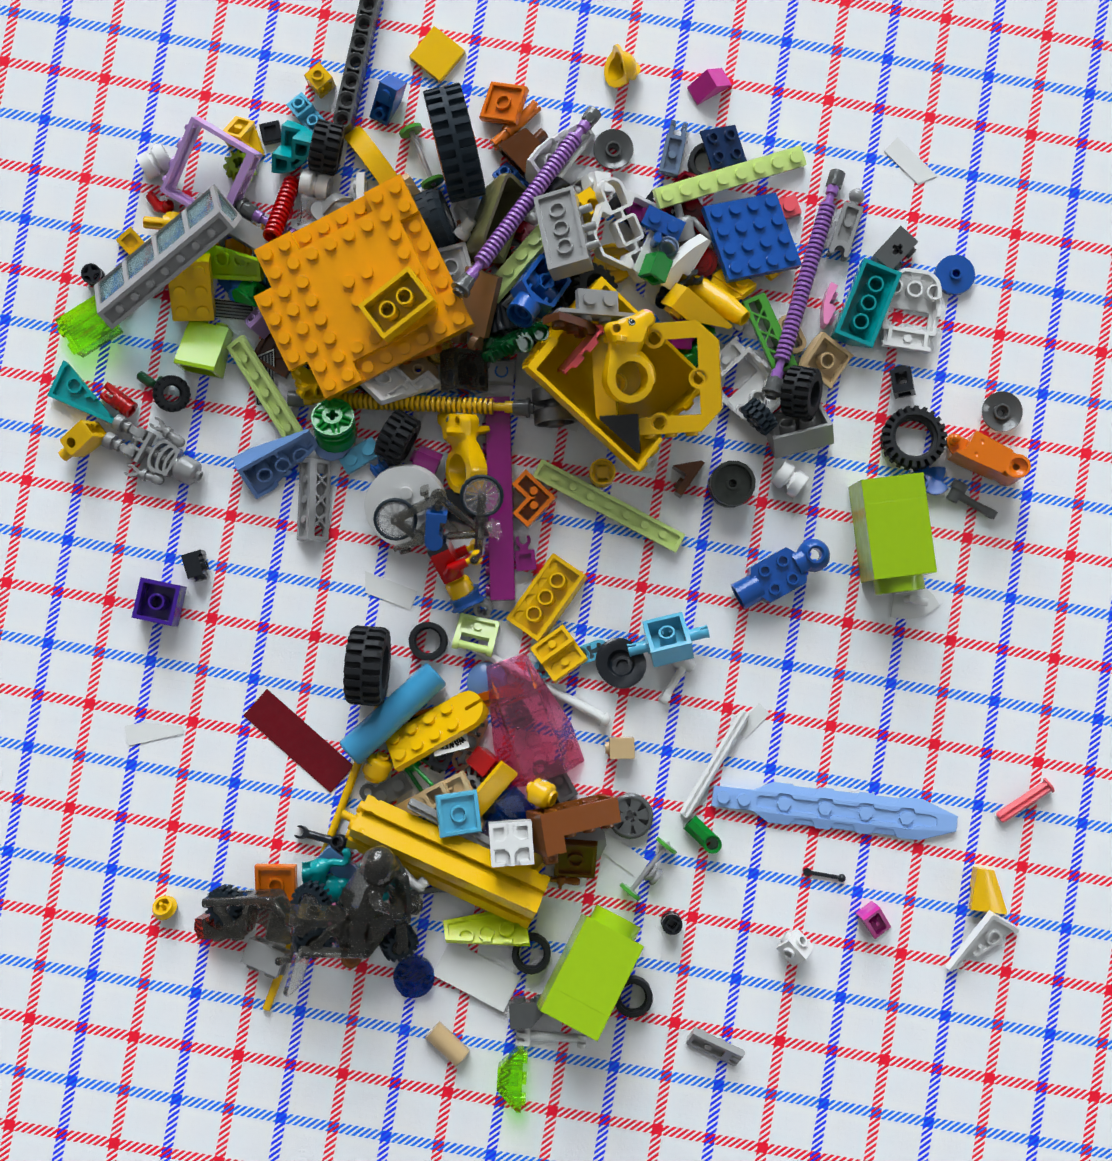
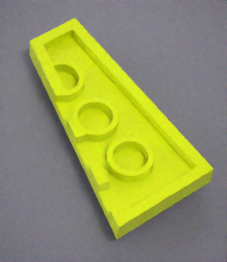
M491 912L443 920L446 943L531 947L528 928H523L518 923L510 922Z

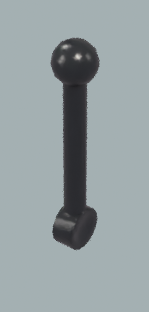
M809 868L803 869L805 876L838 879L839 882L846 880L844 874L833 875L811 871Z

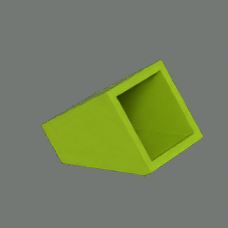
M189 321L173 363L183 371L223 379L229 355L226 346L232 341L233 331L228 328L227 324L216 322V325L208 324L209 321Z

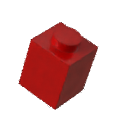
M477 746L466 760V763L484 778L500 762L494 754L482 746Z

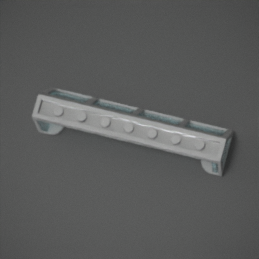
M215 184L94 285L97 314L111 329H114L230 233L243 218Z

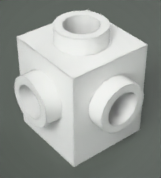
M798 928L791 932H784L780 936V943L776 947L792 966L806 960L814 948L812 943Z

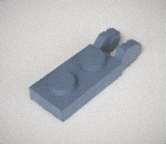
M671 120L658 174L678 178L687 138L685 135L688 123H683L681 136L673 134L676 121Z

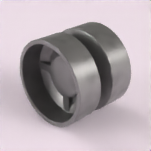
M542 387L531 390L534 405L544 407L534 411L535 426L559 428L577 422Z

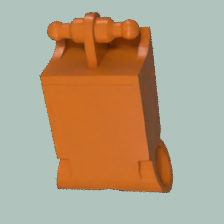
M975 431L967 439L959 434H950L946 438V447L952 454L947 460L985 478L995 480L1000 485L1010 486L1030 472L1031 463L1027 457L1014 453L1012 449L979 431Z

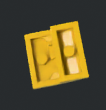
M563 624L530 647L555 684L588 660Z

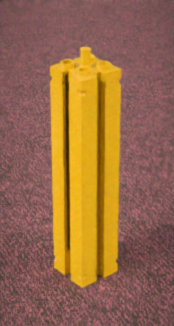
M369 794L365 801H360L356 815L345 810L342 811L340 818L350 822L345 838L348 839L346 847L352 850L356 849L359 853L376 861L388 858L400 869L406 868L416 879L419 880L420 877H424L429 885L510 922L518 923L523 928L527 929L535 917L551 877L539 874L538 871L525 865L491 868L490 849L459 835L440 838L437 825L382 800L379 801Z

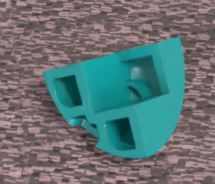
M290 120L281 125V145L272 153V173L294 171L306 161L309 156L313 134L307 127Z

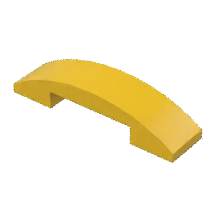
M360 125L345 135L344 139L355 154L358 155L378 184L397 176V173Z

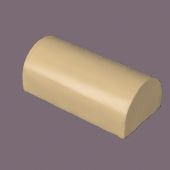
M440 1021L425 1036V1039L454 1066H457L470 1050Z

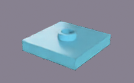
M476 789L435 795L440 838L482 832Z

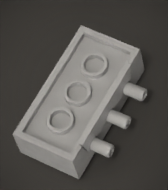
M573 185L533 197L547 267L553 280L557 281L594 270L590 250L600 248L601 244L599 239L588 242L586 232L597 229L595 221L584 224L582 214L593 211L592 204L580 206L579 198Z

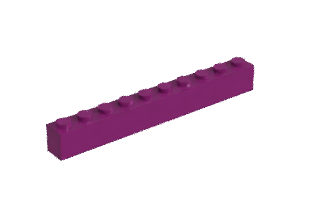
M510 396L485 397L489 400L494 398V402L497 403L510 401ZM483 411L482 415H486V423H482V426H489L490 428L489 432L482 434L486 435V443H483V454L487 455V475L496 479L504 492L502 506L496 513L488 516V524H485V536H489V544H485V556H489V564H486V576H490V584H486V597H490L491 601L515 600L511 413L494 411L493 415H490L489 412L484 414ZM487 480L484 486V495H488V503H484V513L493 510L497 506L500 497L497 486Z

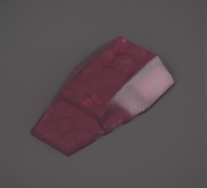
M526 653L486 666L494 751L500 761L502 760L518 773L507 788L527 786L537 778L546 780L558 776L585 761L571 721Z

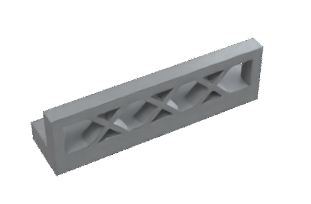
M307 458L300 462L297 540L328 541L332 461ZM317 464L325 465L322 476L317 472ZM319 484L324 488V493L321 496L316 492ZM318 504L323 508V514L320 517L316 513V506ZM318 524L322 528V536H315V527Z

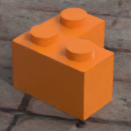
M526 469L512 483V487L525 498L513 512V516L529 529L556 500V497Z

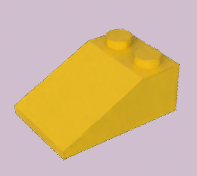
M675 283L661 301L666 306L664 311L678 320L681 317L689 321L698 320L703 324L728 329L732 327L727 320L692 290L681 284Z

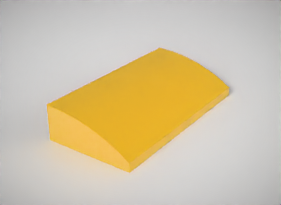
M552 553L506 619L539 642L549 634L588 577Z

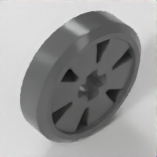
M625 793L618 796L621 822L615 823L612 830L620 837L626 839H636L648 832L653 822V811L649 802L636 793ZM629 810L632 813H636L633 821L625 819Z

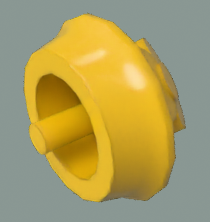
M171 896L157 898L152 908L154 917L158 920H167L172 917L177 909L176 900Z

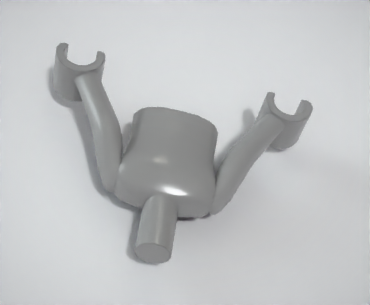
M681 204L674 205L676 218L686 222L678 244L686 243L696 236L694 226L704 237L712 241L709 232L695 217L684 215ZM711 242L708 246L709 249H712Z

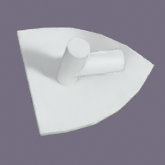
M926 587L922 590L894 593L890 617L899 619L922 617L931 613L940 604Z

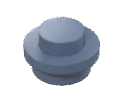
M665 236L659 243V251L664 252L667 257L674 256L679 250L678 241L674 237Z

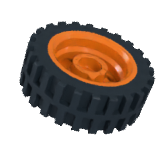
M460 83L423 91L450 203L486 195L476 139Z

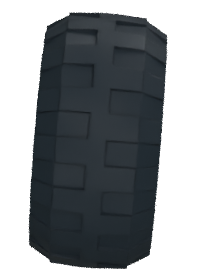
M431 188L416 194L414 200L437 248L456 244L459 240L454 234L456 225L442 192Z

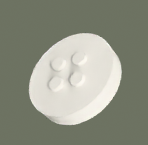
M399 464L387 468L374 479L367 490L364 509L370 527L382 540L399 547H414L425 543L428 503L448 505V499L442 483L432 472L414 464ZM400 498L406 500L414 507L417 513L418 521L415 531L403 540L394 541L386 539L378 533L374 526V512L378 505L387 499ZM392 502L383 506L379 511L378 524L386 534L401 536L411 529L413 515L411 510L404 504Z

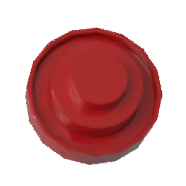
M706 249L695 269H698V276L708 277L716 271L718 266L716 254L711 249Z

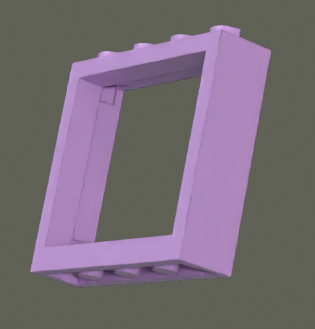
M191 117L189 123L185 124L183 137L177 143L178 149L176 154L169 162L170 168L168 173L162 178L164 182L160 191L186 207L195 201L194 198L180 191L176 186L201 128L246 153L227 196V200L234 207L239 199H243L262 157V153L201 117Z

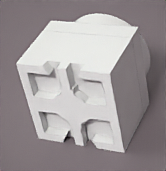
M531 819L488 822L491 868L534 864Z

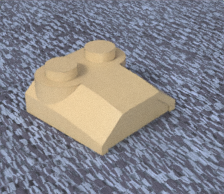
M820 332L810 342L800 357L798 366L818 368L821 371L823 384L832 389L834 383L854 355L825 332Z

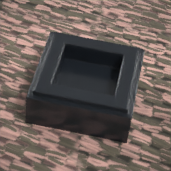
M279 120L259 124L264 146L281 142Z

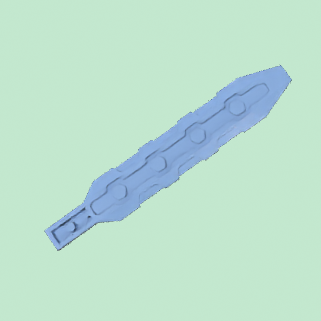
M770 782L754 790L713 785L711 806L754 811L768 823L783 825L799 824L827 830L831 828L842 829L861 834H885L913 840H922L956 832L958 816L924 799L901 796L900 798L877 796L874 793L834 791L832 788L823 787L818 789L799 787L780 782Z

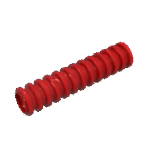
M294 176L284 177L263 231V237L268 242L283 235L298 193L299 180Z

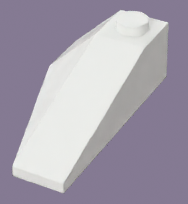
M578 123L542 143L534 150L526 161L525 178L529 183L533 181L568 133L576 131ZM588 130L586 134L581 136L582 143L557 176L562 178L593 139L595 134L592 130Z

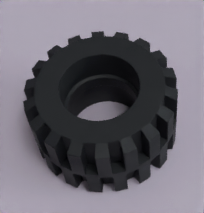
M322 119L316 122L309 149V170L331 176L337 173L344 145V125Z
M593 263L594 270L570 277L572 282L563 293L566 296L564 299L565 303H568L570 306L575 301V290L578 288L587 289V286L589 287L601 276L613 288L617 289L618 285L614 282V276H611L608 269L605 270L603 265L597 266V263Z
M793 365L788 369L783 379L780 394V405L783 415L802 419H811L815 415L823 390L822 375L818 368Z
M400 409L394 411L378 435L374 454L394 465L402 463L419 435L421 421Z

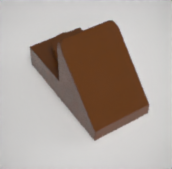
M701 460L673 465L672 469L685 477L684 479L680 477L674 485L676 489L674 494L676 496L682 497L705 462Z

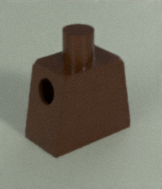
M524 128L500 143L499 151L526 179V161L534 150L548 138V135L542 128L534 135L527 128Z

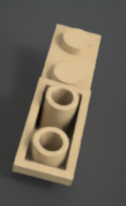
M463 770L395 805V807L419 817L420 815L407 809L411 798L435 809V795L467 791L473 788Z

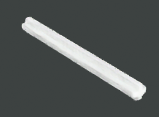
M744 710L739 711L680 811L682 816L688 819L691 817L750 717L748 712Z

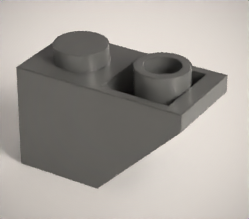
M541 994L534 995V998L526 999L525 996H514L513 999L509 1000L510 1030L530 1029L542 1017L544 1013L537 1007Z

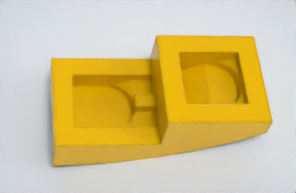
M131 226L115 239L128 255H131L145 243Z

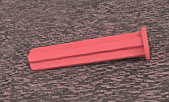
M1043 778V782L998 811L996 815L1004 823L1049 792H1055L1051 783L1046 778Z

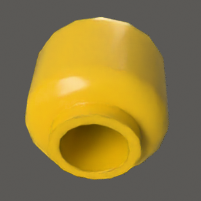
M372 753L367 758L362 771L366 780L378 784L388 778L393 764L386 753Z
M537 778L534 782L531 781L526 787L527 800L541 809L552 807L557 800L558 792L556 791V786L542 778Z

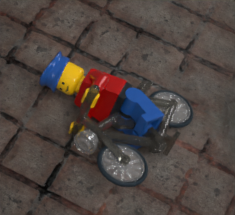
M483 474L470 477L465 481L460 490V502L469 514L476 517V522L449 501L444 490L435 489L429 496L430 488L428 484L420 487V495L424 496L425 499L414 505L400 498H390L380 503L374 512V526L381 536L394 541L403 540L407 537L411 538L407 543L395 545L393 547L394 552L399 551L401 555L407 554L412 551L411 547L425 543L426 548H428L427 553L443 583L446 584L445 588L451 598L450 604L453 606L452 613L461 612L481 603L485 599L479 594V584L472 583L470 577L464 574V568L469 567L468 564H480L483 559L484 537L499 538V533H502L499 521L491 518V521H487L485 524L484 520L485 517L493 515L500 509L504 500V492L496 479ZM427 509L426 521L416 529L417 514ZM448 510L472 530L458 531L457 527L447 520ZM474 538L469 546L463 545L456 549L451 540ZM473 550L469 558L466 559L465 557H463L470 554L469 552Z

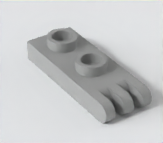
M696 1027L687 1036L685 1043L732 1066H736L745 1055L743 1049Z

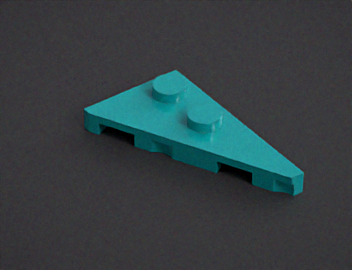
M63 360L47 396L112 424L114 417L73 367Z

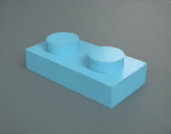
M372 436L351 448L346 456L339 459L348 475L379 457L374 454L376 442Z

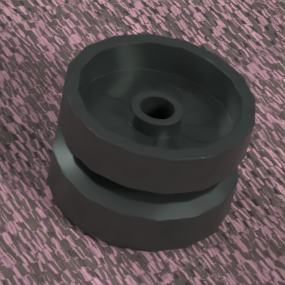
M727 461L721 463L712 472L708 480V491L716 504L725 508H735L745 503L752 496L755 490L756 479L753 471L746 464L740 461ZM729 481H731V483L735 484L736 486L730 487Z

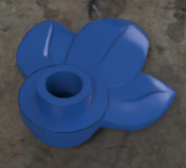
M927 466L925 469L921 470L920 468L914 471V473L924 472L927 493L940 495L948 490V486L942 482L946 473L945 467Z

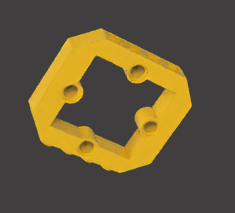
M698 320L654 323L648 330L645 344L651 349H658L665 345L666 340L697 338L698 368L690 372L688 379L692 387L700 389L701 414L669 416L664 412H659L651 417H639L640 435H644V439L657 438V434H665V438L678 437L677 433H686V436H698V432H702L723 409L720 340ZM654 332L660 334L661 340L658 344H653L650 341V336ZM605 335L601 337L598 341L599 343L592 350L595 411L598 419L599 416L619 415L618 402L612 400L606 394L601 382L608 344L603 342ZM697 372L704 373L705 382L703 384L695 382L694 376ZM616 373V378L621 381L619 390L623 392L627 388V379L623 374ZM657 417L665 420L664 428L659 429L655 426V419Z

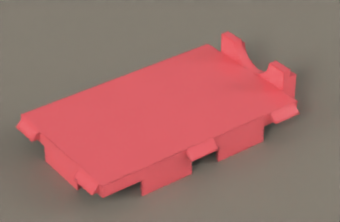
M594 323L597 329L596 334L592 336L587 335L557 368V372L561 371L562 374L568 375L567 371L570 368H577L585 359L582 356L583 353L591 352L599 343L596 339L599 335L602 336L604 334V327Z

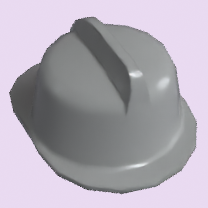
M333 193L326 200L313 203L311 214L318 220L353 202L354 198L341 193Z

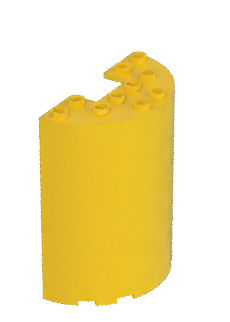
M602 276L587 288L617 291ZM618 292L619 312L638 313ZM574 301L568 308L576 309V301ZM591 321V323L599 324V321ZM549 327L548 338L535 344L529 352V356L522 363V369L631 471L641 472L648 465V458L654 456L660 449L658 445L662 441L661 434H657V438L644 439V435H640L641 453H636L596 417L592 351L584 352L582 356L585 359L577 368H570L567 371L568 375L562 374L561 371L557 372V368L584 338H575L573 334H567L566 331L553 330L552 327ZM654 332L650 336V341L653 344H658L661 337L659 333ZM599 335L596 340L599 341L602 336ZM666 340L663 347L658 349H651L644 342L641 351L654 366L656 383L653 384L651 392L644 399L633 404L618 402L619 415L639 414V417H651L655 413L664 412L672 416L679 415L684 410L688 411L694 405V398L700 395V389L692 387L688 379L690 372L696 367L668 340ZM626 362L618 368L617 373L623 374L628 382L627 388L622 393L630 395L639 388L641 373L639 368L633 363ZM697 372L694 380L697 384H703L705 376L701 372ZM616 378V384L618 389L621 386L620 379ZM657 417L655 419V426L659 429L664 428L665 420Z

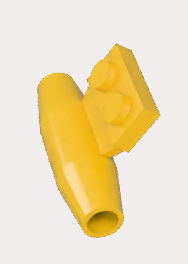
M720 268L713 274L711 281L703 278L701 284L690 285L688 288L725 320L743 326L748 321L750 312L738 300H744L754 292L757 284L750 279L726 283ZM683 274L679 282L686 279L687 275Z

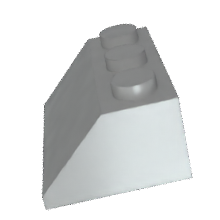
M821 402L811 419L785 416L782 411L773 413L778 425L766 435L775 459L834 444L833 423Z

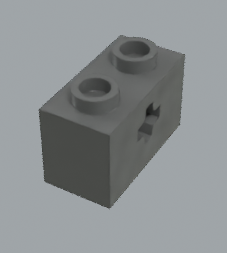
M900 225L870 260L898 271L903 265L901 263L904 257L909 259L917 250L914 246L919 241ZM895 249L898 251L896 255L892 253Z

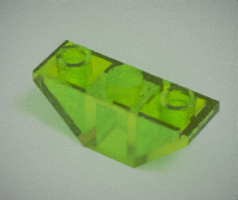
M517 1046L498 1063L497 1091L516 1113H521V1106H525L526 1093L522 1092V1084L526 1085L527 1072L523 1071V1063L527 1064L528 1050H524V1046Z

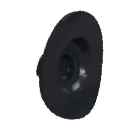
M613 638L604 642L598 649L595 659L598 673L602 679L609 685L620 689L630 688L637 684L643 678L647 667L643 653L632 657L629 656L627 644H632L633 642L623 638Z

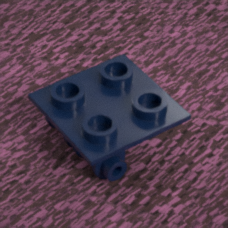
M735 125L700 131L712 170L747 161Z

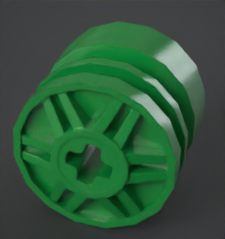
M336 398L331 400L325 399L315 406L311 414V421L319 447L331 453L344 452L351 448L357 439V429L352 407L344 400Z

